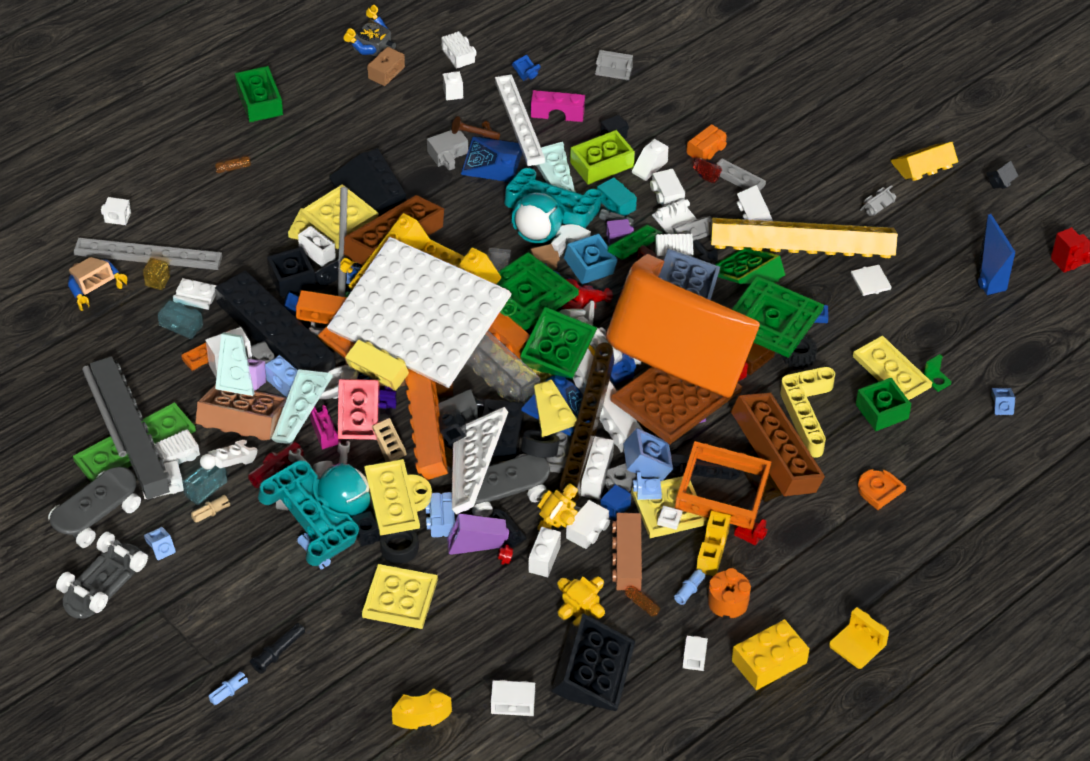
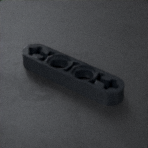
M671 454L673 470L670 473L684 474L690 456ZM697 459L696 467H694L692 473L694 476L734 480L739 477L740 470Z

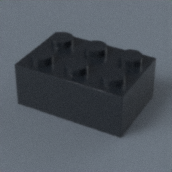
M485 400L482 417L503 407L508 411L491 460L508 461L517 457L524 421V412L521 411L524 403Z

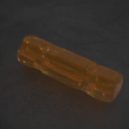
M245 156L241 157L240 160L237 158L225 161V163H216L215 167L217 173H223L225 170L228 172L241 169L242 166L243 168L249 167L251 163L249 157Z
M629 586L625 592L627 597L632 599L644 611L647 610L646 612L651 617L658 615L660 608L655 603L652 604L653 602L642 592H639L636 587Z

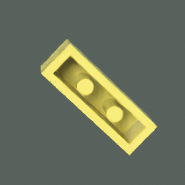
M358 340L345 357L349 367L372 379H380V383L395 391L409 374L402 359L391 357L388 352L376 349L369 342L364 343Z

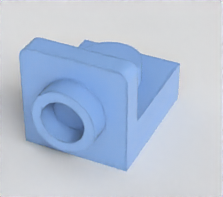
M637 472V478L633 480V492H637V500L661 499L660 479H642L641 472Z
M163 527L144 535L146 542L153 549L157 560L176 552L171 536Z

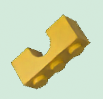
M714 511L710 513L705 540L702 542L697 560V570H702L706 575L714 576L718 572L729 533L731 515Z

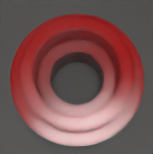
M505 545L504 548L500 547L497 557L500 560V564L510 563L513 548H509V545Z

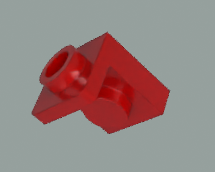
M762 519L759 524L755 522L753 530L738 526L734 536L756 546L760 539L763 540L767 534L766 520Z

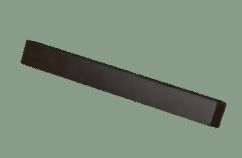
M600 343L596 347L560 483L562 493L568 484H572L578 489L575 497H572L574 502L580 497L582 478L596 435L615 361L613 347L609 343Z

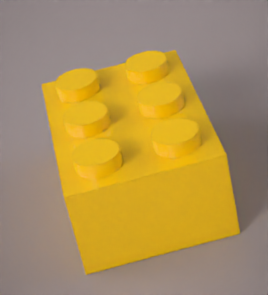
M784 619L733 646L732 662L754 689L758 690L806 664L810 648Z

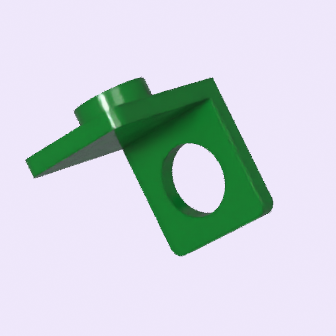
M941 354L926 362L924 375L932 382V387L937 392L950 386L952 383L940 371L943 357ZM935 378H941L944 381V383L938 385L935 384L933 380Z

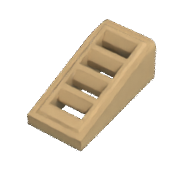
M390 418L372 425L386 462L396 461L407 455ZM388 427V430L380 433V429ZM391 434V437L383 439L384 436ZM394 442V445L387 447V444ZM397 449V452L393 454L390 453L391 451Z

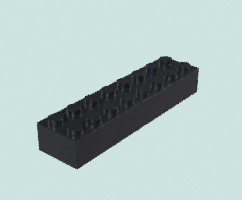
M243 271L215 287L217 304L258 343L265 341L275 358L280 355L297 370L328 373L335 368L334 353L249 273Z

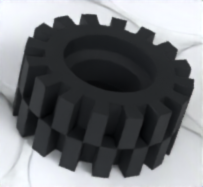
M805 335L795 348V350H803L806 353L798 354L793 351L789 358L782 355L784 363H789V367L794 365V369H798V367L804 369L805 366L809 368L810 364L813 365L816 360L817 346L811 337L807 339L808 336Z

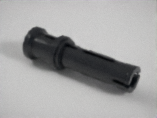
M295 623L271 646H265L261 654L250 660L252 667L258 673L263 674L271 663L278 661L279 655L305 633L304 627L302 625L299 626V623Z

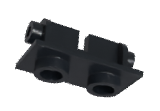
M339 259L315 271V282H318L320 289L338 280Z
M495 509L492 512L493 518L506 521L509 536L504 543L509 545V548H513L527 539L505 511Z

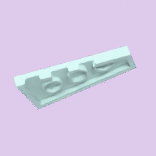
M563 142L542 147L545 163L536 166L547 184L575 192Z
M298 369L273 433V441L285 444L293 442L333 376L330 373Z

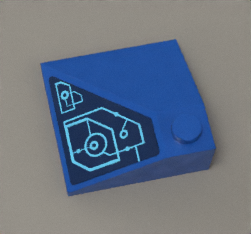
M473 136L461 175L511 182L516 176L522 156L519 143Z
M989 214L987 217L980 250L978 283L986 295L1007 290L1015 256V250L992 214Z
M554 375L546 381L552 379L577 419L583 395L565 377ZM533 395L522 407L521 411L539 420L535 395ZM575 426L561 432L571 436L574 434Z

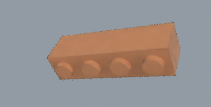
M617 513L616 521H612V533H616V537L612 538V549H616V553L612 555V565H616V570L612 572V582H616V590L641 591V513Z

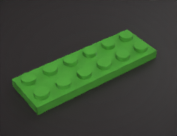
M175 402L141 421L146 423L149 431L147 435L151 434L155 444L186 429L191 434L196 432L194 424ZM111 436L73 456L74 462L90 482L95 480L101 472L113 467L128 468L132 466L127 454L124 457L119 456Z

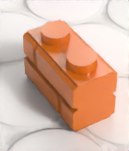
M711 124L687 142V154L693 158L695 157L700 163L707 159L710 160L717 151H722L726 147V133L720 129L718 130L716 126Z

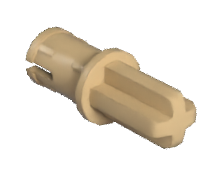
M222 495L212 502L207 501L204 506L192 511L191 517L194 522H199L209 516H215L216 512L229 507L230 502L226 503L229 500L225 495Z

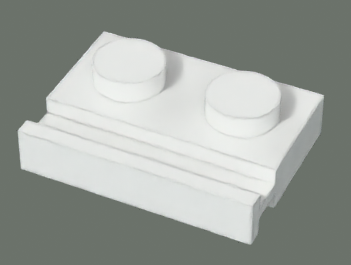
M182 278L176 294L173 296V301L209 310V306L216 296L215 287L217 285Z

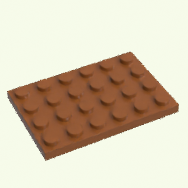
M651 367L613 394L611 402L670 445L739 394L742 386L737 383L733 395L727 398L674 377L655 367Z

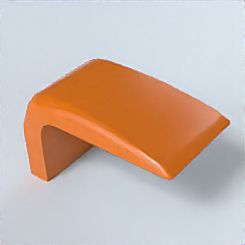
M646 254L633 264L627 275L606 332L607 342L616 350L713 393L730 398L733 395L758 332L759 322L659 278L664 261Z

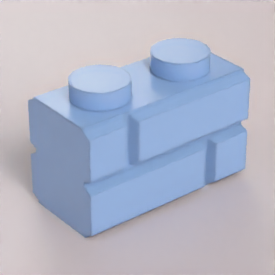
M452 492L432 493L431 502L426 507V514H430V517H426L427 530L431 529L432 537H448L455 523L454 511L452 510Z

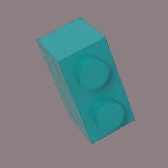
M614 177L597 186V190L602 192L601 203L609 211L626 216L636 210L637 197Z

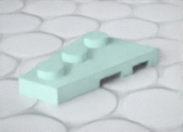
M223 332L221 334L215 389L253 396L255 393L242 335Z

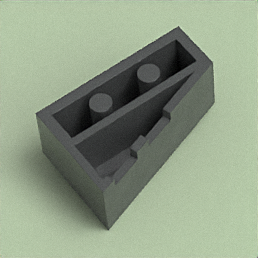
M471 389L439 403L440 416L445 412L456 409L466 421V424L478 419L477 404Z

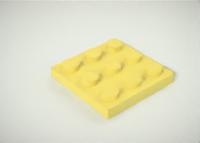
M343 184L301 210L302 217L336 244L339 243L340 188L345 187ZM349 189L347 194V235L378 218V212Z
M683 476L661 481V499L637 500V492H633V488H631V494L639 513H641V518L650 538L707 525L706 517L685 511L682 513L677 530L657 525L663 505L675 508L676 497ZM690 481L686 493L697 496Z
M378 564L362 611V618L423 629L438 581V575Z

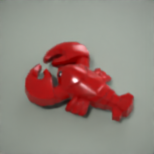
M571 278L565 279L579 289V295L561 306L560 310L583 309L590 301H594V309H596L597 302L602 300L608 303L611 302V299H613L612 290L606 288L602 292L593 289V286L589 285L580 287L576 280Z

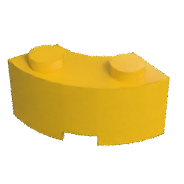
M432 689L428 694L418 697L403 694L392 709V722L396 726L407 729H418V727L430 724L434 726L451 714V697L435 689Z

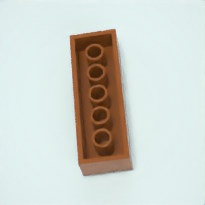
M415 195L345 236L344 256L364 265L403 213L416 219L427 236L443 227L444 208Z
M772 393L738 396L731 413L759 458L772 462L769 474L782 495L792 496L816 493L825 476Z

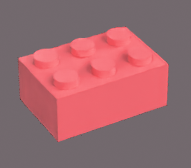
M339 379L338 439L377 440L372 425L379 422L380 379Z

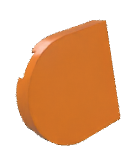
M871 469L860 476L858 491L869 504L879 510L906 491V485L888 471H873L874 469Z

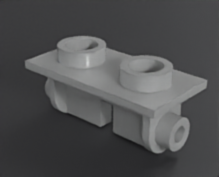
M891 185L887 189L881 188L876 192L875 197L869 196L863 202L865 205L860 210L866 209L869 216H875L884 209L883 206L886 208L894 203L896 195L889 191L893 186Z

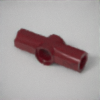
M292 442L277 454L274 452L268 454L263 464L248 474V479L255 488H260L264 480L292 465L293 462L288 459L289 450L293 454H297V449H300L301 456L303 457L304 451L300 445Z

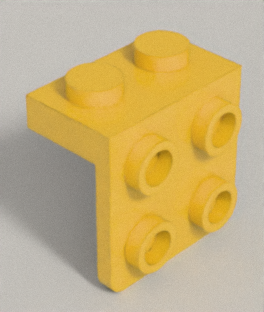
M856 607L851 612L849 625L830 641L829 647L856 668L861 669L887 645L889 631L884 625L872 619L868 613Z

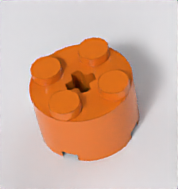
M733 568L714 575L710 580L708 605L711 611L720 617L725 615L730 616V618H736L744 614L748 608L751 590L748 579Z

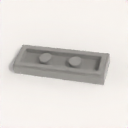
M724 159L719 160L712 167V173L744 190L757 185L760 191L766 185L765 180Z

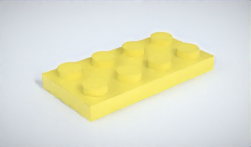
M883 336L853 352V357L879 382L892 378L908 400L932 387V382Z

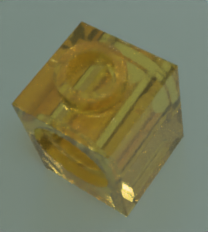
M150 258L143 269L145 286L163 290L170 278L168 262Z

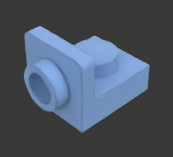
M992 388L991 396L995 402V415H1013L1015 396L1012 389Z

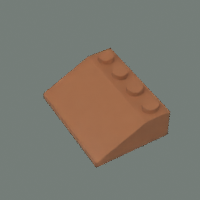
M215 384L197 402L196 424L202 425L204 428H218L223 432L232 431L239 433L241 436H255L260 440H270L287 397L254 391L255 394L253 396L217 390L215 389Z

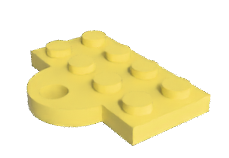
M404 459L364 466L380 536L419 529L420 523L417 512L426 508L431 502L432 488L430 483L421 476L407 475ZM424 489L427 492L425 494H418L416 491Z

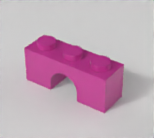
M533 90L531 118L548 119L549 112L557 109L565 113L566 121L583 122L585 95Z

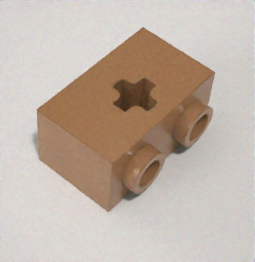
M387 47L368 64V79L386 86L405 68L404 54Z

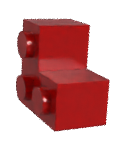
M1072 227L1057 233L1051 260L1064 273L1090 263V240L1084 234L1079 235Z

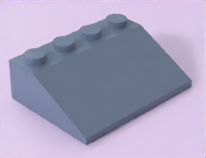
M668 249L659 278L711 300L720 267Z

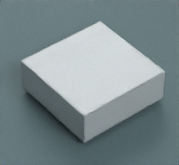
M663 505L657 525L677 530L683 511Z

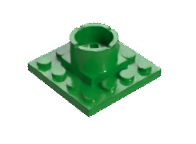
M529 252L498 272L502 278L496 285L509 290L512 298L517 303L516 312L508 317L525 331L536 325L544 307L555 311L579 295V289Z
M757 276L732 310L759 322L760 326L754 343L789 358L823 311L824 304Z

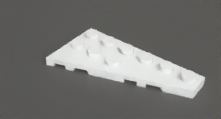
M505 407L467 423V436L453 443L452 510L455 514L474 507L508 414Z

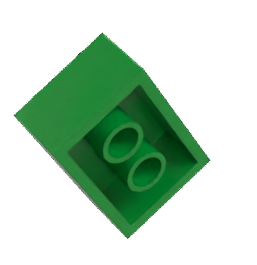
M268 66L235 73L236 89L249 122L283 115L282 99Z

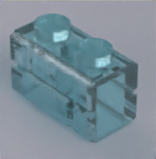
M169 300L165 307L158 312L160 326L189 339H192L203 326L202 314L196 309L186 308L180 302L175 303Z
M216 465L209 470L200 467L183 481L185 496L196 505L201 504L216 492L219 487L227 483L226 469L219 468Z

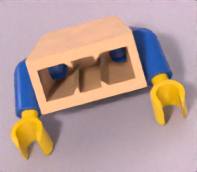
M91 257L80 263H75L69 269L71 275L68 279V287L74 297L78 298L77 303L81 311H83L81 305L83 303L90 307L88 298L82 296L83 294H88L114 279V277L116 278L117 288L122 289V282L127 285V276L118 274L119 271L108 260H99Z

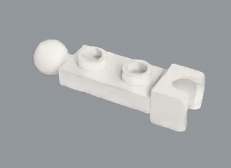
M246 440L236 441L235 445L209 451L208 454L200 458V465L203 469L209 470L215 465L219 468H224L239 463L249 464L254 461L257 455V448L246 447Z

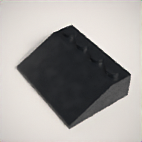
M378 148L359 154L329 176L335 189L343 184L376 210L378 217L406 201V193Z
M582 613L570 624L552 692L569 701L617 711L636 641Z

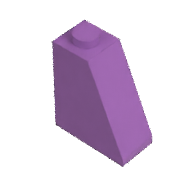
M458 514L447 537L448 553L453 555L502 547L504 541L509 536L506 521L504 519Z

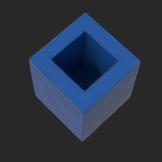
M615 484L602 497L601 507L609 510V517L616 521L617 513H625L631 507V494L626 489Z

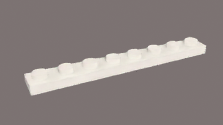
M512 74L495 77L497 89L527 166L545 163L544 154Z

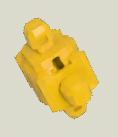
M568 484L564 488L563 493L558 490L554 493L548 490L547 493L543 494L541 502L537 506L541 509L539 515L544 518L538 525L539 531L541 527L552 529V525L560 528L562 525L566 528L567 525L573 524L575 521L574 517L578 513L574 508L576 503L572 500V497L574 498L578 491L574 485Z
M582 576L581 580L574 579L571 582L567 578H561L557 582L558 588L563 593L562 597L564 600V604L558 610V616L561 619H568L572 615L578 618L582 613L587 616L591 614L598 619L604 616L605 610L599 604L598 592L604 585L602 578L598 576L589 581Z

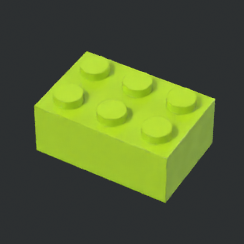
M615 130L571 147L570 163L587 184H591L634 167L635 151L621 134Z

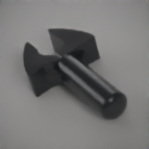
M699 240L693 241V246L702 255L699 256V260L712 264L710 260L712 259L717 263L718 253L716 249L708 251Z

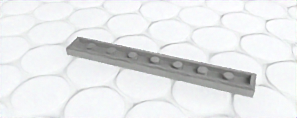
M78 238L74 249V255L212 270H219L222 260V252Z

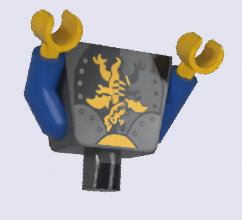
M375 5L371 6V10L368 8L366 11L367 17L374 20L370 19L357 34L353 29H348L344 35V40L352 42L351 45L354 51L362 55L377 57L387 47L395 50L396 43L391 41V31L384 24L380 16L376 15L378 8Z

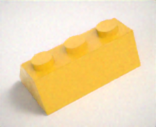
M953 142L934 144L892 159L891 162L904 179L912 178V181L923 178V174L932 175L937 173V169L942 168V170L952 168V164L958 162Z

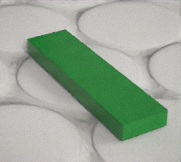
M645 225L610 245L607 252L623 260L654 242L655 236L657 234L661 235L662 232L650 225Z

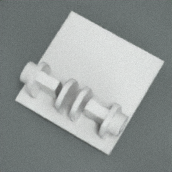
M681 199V201L673 202L666 207L658 208L652 214L663 230L670 235L674 234V227L697 219L688 209V206H690L688 199Z

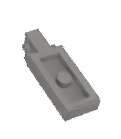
M710 216L702 217L674 227V234H692L693 241L711 235L712 219Z

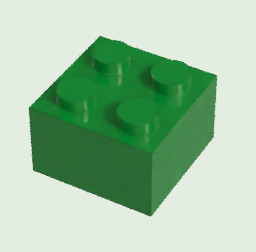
M892 378L861 388L857 393L856 406L875 432L909 419L911 403Z

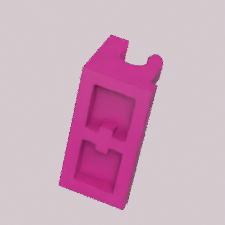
M323 405V410L317 413L314 406L310 413V419L321 448L325 449L338 445L340 439H338V434L328 414L327 407Z

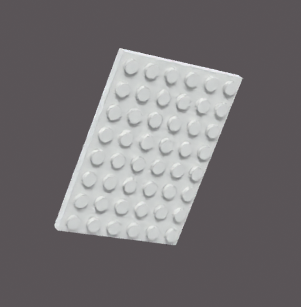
M389 237L327 328L329 331L353 343H356L358 340L364 343L369 342L376 349L388 352L391 357L402 359L408 369L449 388L512 294L505 288Z

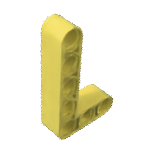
M829 367L784 376L781 382L780 395L799 437L812 457L823 455L826 438L807 397L827 393L833 389L835 371Z

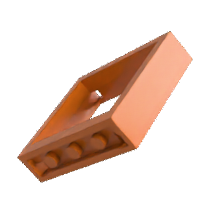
M694 441L676 497L675 509L707 518L710 517L711 511L731 515L730 524L753 530L772 462ZM700 459L762 476L752 510L687 494L696 460Z

